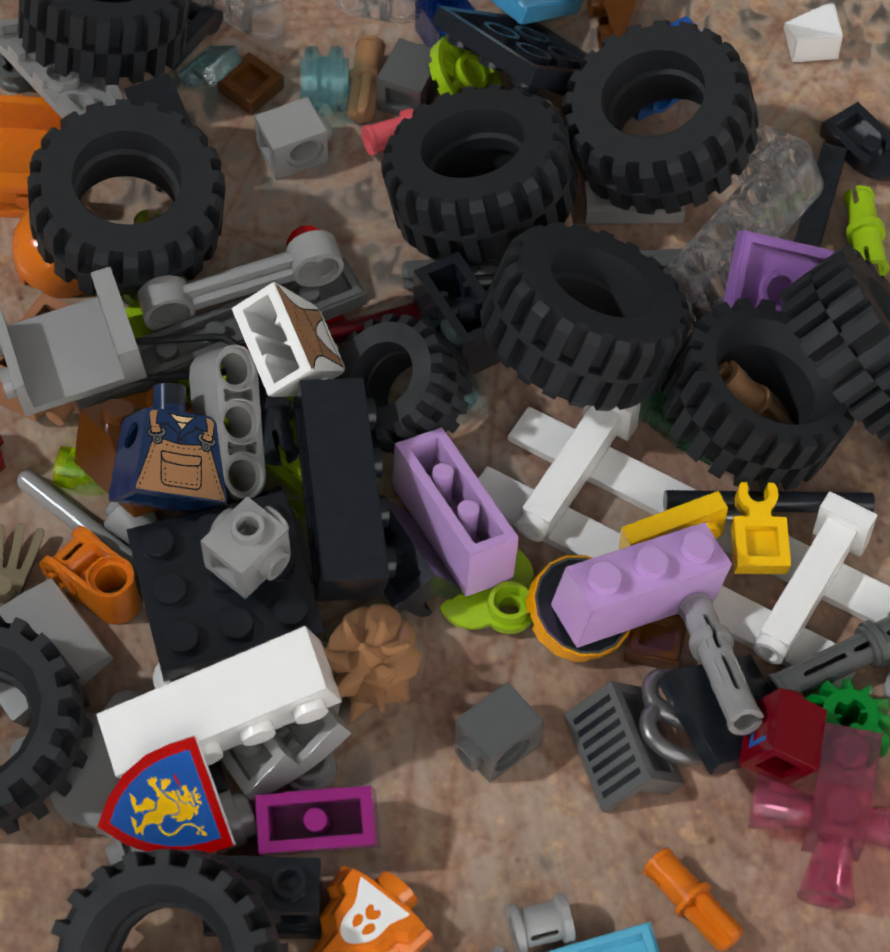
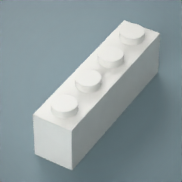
M303 626L96 715L115 776L121 779L123 774L146 754L171 742L197 735L207 765H211L223 757V751L242 743L245 746H253L266 742L275 736L276 729L293 722L306 724L316 721L328 713V707L338 704L342 700L321 641L306 626Z

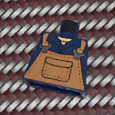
M159 383L154 385L153 407L144 408L124 419L121 425L110 484V502L195 513L226 504V488L216 422L208 416L185 413L186 387L178 383Z

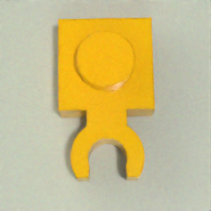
M741 482L738 487L734 501L737 510L743 516H734L730 524L734 574H787L791 567L787 517L771 516L779 495L775 483L767 484L764 490V501L761 502L750 498L747 482Z

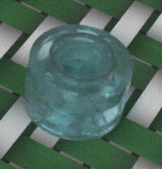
M331 45L327 55H322L318 46H305L304 58H300L301 99L308 97L317 113H319L323 103H328L332 113L345 112V101H349V59L344 57L343 45Z

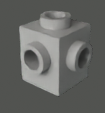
M247 496L234 509L228 508L224 510L213 522L210 532L201 540L205 567L246 599L266 579L269 581L275 579L286 568L291 555L289 526L287 522L272 507L265 506L261 508Z

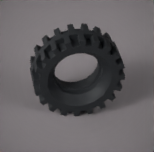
M0 616V682L19 689L26 697L31 713L29 731L22 745L0 767V828L9 835L20 831L17 818L31 812L40 820L50 813L43 801L54 790L63 797H66L73 786L65 779V776L71 766L84 768L88 756L80 748L82 738L92 737L93 724L85 716L84 708L91 706L88 694L78 682L80 677L52 641L43 632L37 634L27 621L15 617L12 624H9Z
M156 849L154 851L133 852L123 855L122 860L113 865L100 866L91 873L94 880L85 888L73 890L67 898V901L73 905L66 919L55 920L51 934L60 937L57 952H122V947L131 929L147 914L167 907L186 909L203 918L218 936L222 952H289L288 943H280L275 924L282 920L277 909H268L260 894L264 891L261 885L256 880L245 879L237 872L239 866L231 861L215 859L208 856V852L199 850Z

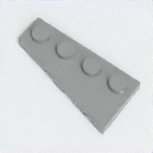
M18 18L0 20V53L61 118L74 111L82 115L86 113L87 105L102 101L103 106L115 105L116 99H124L118 86L106 85L105 78L93 77L91 84L79 81V73L71 71L67 77L54 73V63L43 67L35 61V52L27 54L22 47L23 38L19 39Z

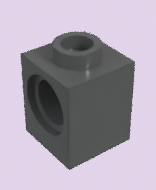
M399 38L376 78L378 110L399 116L402 110L408 108L416 109L423 103L427 105L432 104L438 93L437 88H439V85L431 77L429 63L432 62V58L429 57L431 49L429 46Z
M506 682L456 718L454 750L467 769L472 772L478 769L488 782L491 783L542 745L544 721L509 682Z

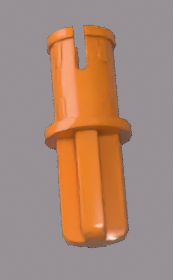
M669 847L656 853L644 866L642 873L676 907L674 914L678 918L685 916L717 951H727L739 941L743 935V929L710 894L712 886L707 881L701 883L681 863Z

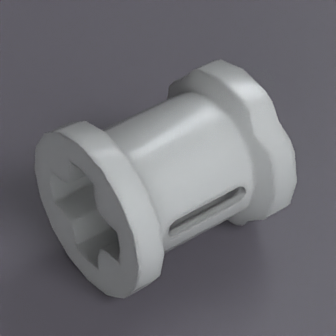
M563 892L554 894L551 901L518 908L515 903L505 905L508 930L515 952H528L529 948L560 940L565 945L576 941L573 918Z

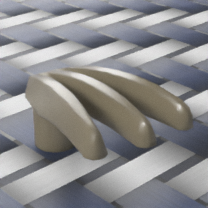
M18 523L15 528L8 565L6 568H3L4 525L0 524V606L22 594L38 556L45 533L43 528L36 529L22 567L18 569L25 525Z

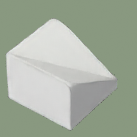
M834 3L822 5L784 23V31L792 63L838 59L843 34Z

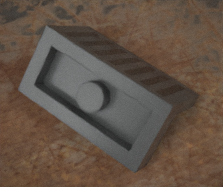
M610 681L564 714L601 811L610 813L640 791L669 795L685 784L677 764L655 753L642 737L639 719L641 712L646 707L642 697V687ZM657 721V729L659 733L666 739L661 728V725L659 721Z

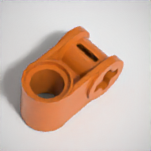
M77 526L71 532L72 539L53 557L45 556L39 562V566L48 580L51 578L56 580L67 596L73 597L98 616L100 620L108 624L119 625L126 623L136 617L141 609L142 600L133 566L127 559H124L106 546L97 535L84 526ZM112 588H122L117 592L105 593Z

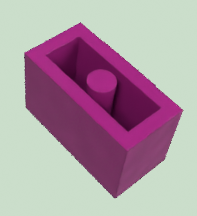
M371 785L255 795L260 855L272 857L380 847L376 790Z

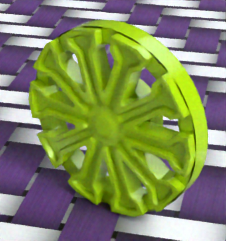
M448 34L439 39L430 49L429 57L432 58V62L429 63L432 80L437 81L439 85L437 90L440 95L447 92L450 95L463 92L462 88L476 86L477 89H488L489 85H502L499 71L482 65L478 61L480 55L473 50H464L450 44L446 40Z

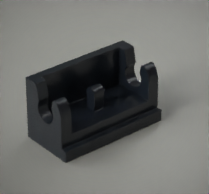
M388 501L389 525L387 528H383L385 545H392L394 547L396 574L394 578H389L383 593L392 607L397 609L399 613L406 610L419 617L429 616L432 614V611L426 604V601L430 597L440 594L442 598L453 599L462 590L412 515Z

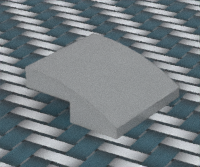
M53 578L34 586L0 607V616L6 623L12 624L15 617L27 621L37 634L43 632L80 677L78 682L81 687L114 659L58 582ZM0 682V705L13 722L21 726L25 725L31 717L26 697L19 689Z
M331 706L328 707V713L316 721L306 724L293 722L276 729L275 736L266 742L253 746H245L242 743L223 751L221 761L245 796L253 801L255 800V795L270 794L306 773L334 751L352 732Z

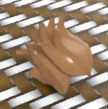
M372 604L369 608L360 607L351 611L343 617L341 624L334 627L326 648L323 647L340 697H347L351 706L350 723H353L362 713L374 706L380 712H384L385 704L408 703L411 700L409 695L410 679L419 673L422 654L415 644L417 636L411 624L401 617L398 610L385 604Z

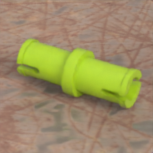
M865 185L855 186L858 202H855L851 188L843 195V202L846 206L849 225L846 228L847 241L862 254L865 261L868 259L872 264H877L880 277L882 275L885 276L890 269L883 245V240L886 237L885 225L877 216L873 189Z

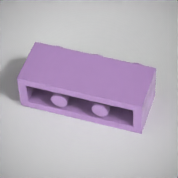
M441 427L395 443L392 487L464 595L467 597L494 587L498 583L512 580L519 537L444 429Z
M704 522L567 566L551 606L578 648L678 614L680 602L690 594L705 593L709 595L713 602L732 563Z

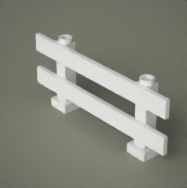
M641 403L623 410H619L616 406L610 411H596L594 406L587 405L584 407L583 418L576 429L528 406L509 433L508 441L552 463L536 488L532 489L489 466L484 469L478 478L508 523L516 527L523 536L535 542L543 541L569 555H587L592 558L619 550L620 533L569 508L586 481L653 515L664 511L663 495L665 490H696L610 447L616 436L626 441L630 439L638 427ZM829 491L818 511L812 533L816 535V538L811 546L789 536L791 567L787 574H772L788 584L772 611L721 586L713 601V607L720 623L727 626L735 641L753 649L764 661L789 667L836 644L805 628L821 600L863 621L871 620L872 622H877L890 614V586L843 563L849 552L859 557L862 555L869 543L877 514ZM727 512L724 534L717 539L721 548L732 554L730 524L734 516H743L739 512ZM856 671L836 680L832 684L840 689L842 681L848 676L852 680Z

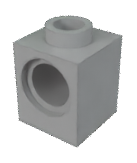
M308 97L254 115L257 147L275 181L328 162V141L333 139L331 126L323 112L317 114Z

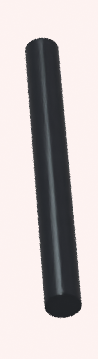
M665 490L663 495L664 511L717 491ZM719 491L728 507L727 512H739L734 501L737 491ZM748 491L750 498L754 501H764V492ZM778 491V500L772 512L818 513L820 505L828 492ZM833 492L871 512L874 511L875 498L873 492Z

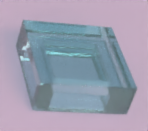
M235 45L209 46L178 71L177 74L185 86L213 87L237 67L243 58Z

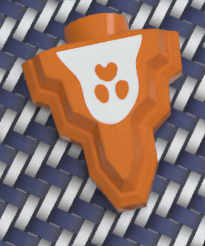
M343 865L327 887V893L331 901L320 916L323 936L310 952H419L433 939V934L413 913L412 909L417 905L418 899L414 892L400 878L390 872L382 871L374 881L362 872Z

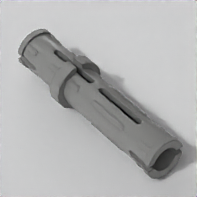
M705 593L690 594L680 602V610H678L690 635L689 649L692 656L701 662L730 732L735 735L750 734L762 725L763 721L761 718H763V714L756 704L745 675L732 650L734 638L727 626L720 623L709 595Z

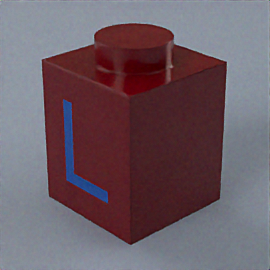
M779 688L757 700L756 704L763 714V718H761L763 722L754 732L743 735L738 765L784 787L818 771L827 709L806 700L804 695L797 691Z

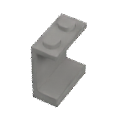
M111 267L90 273L98 297L10 325L7 324L0 306V357L4 356L7 367L0 369V380L8 400L18 397L25 417L147 378Z

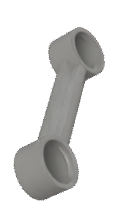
M313 230L295 237L288 244L285 253L186 282L183 278L173 275L156 277L146 282L140 288L138 300L145 325L149 329L157 331L193 317L195 310L258 292L272 282L281 285L295 280L299 285L305 287H318L328 284L342 273L344 264L334 235L323 230Z

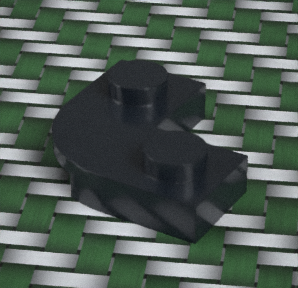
M856 102L822 122L819 136L827 143L846 147L845 161L854 170L866 177L890 182V132L859 102Z

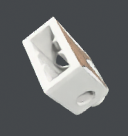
M272 282L231 308L268 396L293 397L296 394L300 380L334 379L345 371L344 363L338 352L339 348L334 343L321 311L314 304L278 283Z

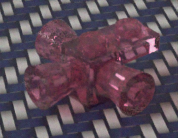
M826 723L819 770L816 772L815 784L811 794L759 772L757 774L749 813L748 829H804L801 851L811 852L812 856L797 892V897L805 903L836 910L853 908L855 906L852 861H858L867 842L890 851V806H872L882 733Z

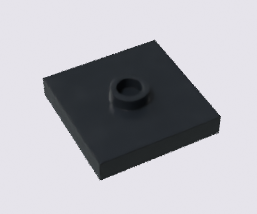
M749 654L736 657L755 701L772 693L752 656ZM699 664L666 671L657 683L709 774L713 775L743 768L738 765L743 735H735L728 729L726 718L712 690L703 665Z

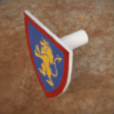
M197 735L171 742L146 754L127 770L108 796L97 825L98 828L123 844L145 852L156 849H180L212 853L236 845Z

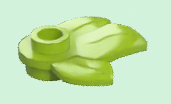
M517 547L514 577L512 580L498 583L494 587L467 597L461 591L456 597L446 600L440 606L441 613L449 622L463 629L476 630L491 627L504 634H515L524 631L533 623L531 614L527 615L526 608L527 595L534 578L531 562ZM505 606H513L519 612L505 614L500 609Z

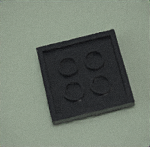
M438 6L431 23L448 34L446 40L450 44L464 50H473L480 55L478 61L482 65L496 71L507 72L512 76L510 82L514 86L531 93H537L539 88H546L553 93L565 96L569 92L567 84L575 70L582 71L580 62L588 54L539 22L521 25L506 14Z
M285 491L251 499L261 508L265 506L272 507L285 519L289 526L291 555L286 568L278 577L271 581L266 579L246 599L205 567L201 540L210 532L215 519L228 508L234 509L242 501L126 529L163 681L188 676L303 626H306L321 642L326 641L325 630Z

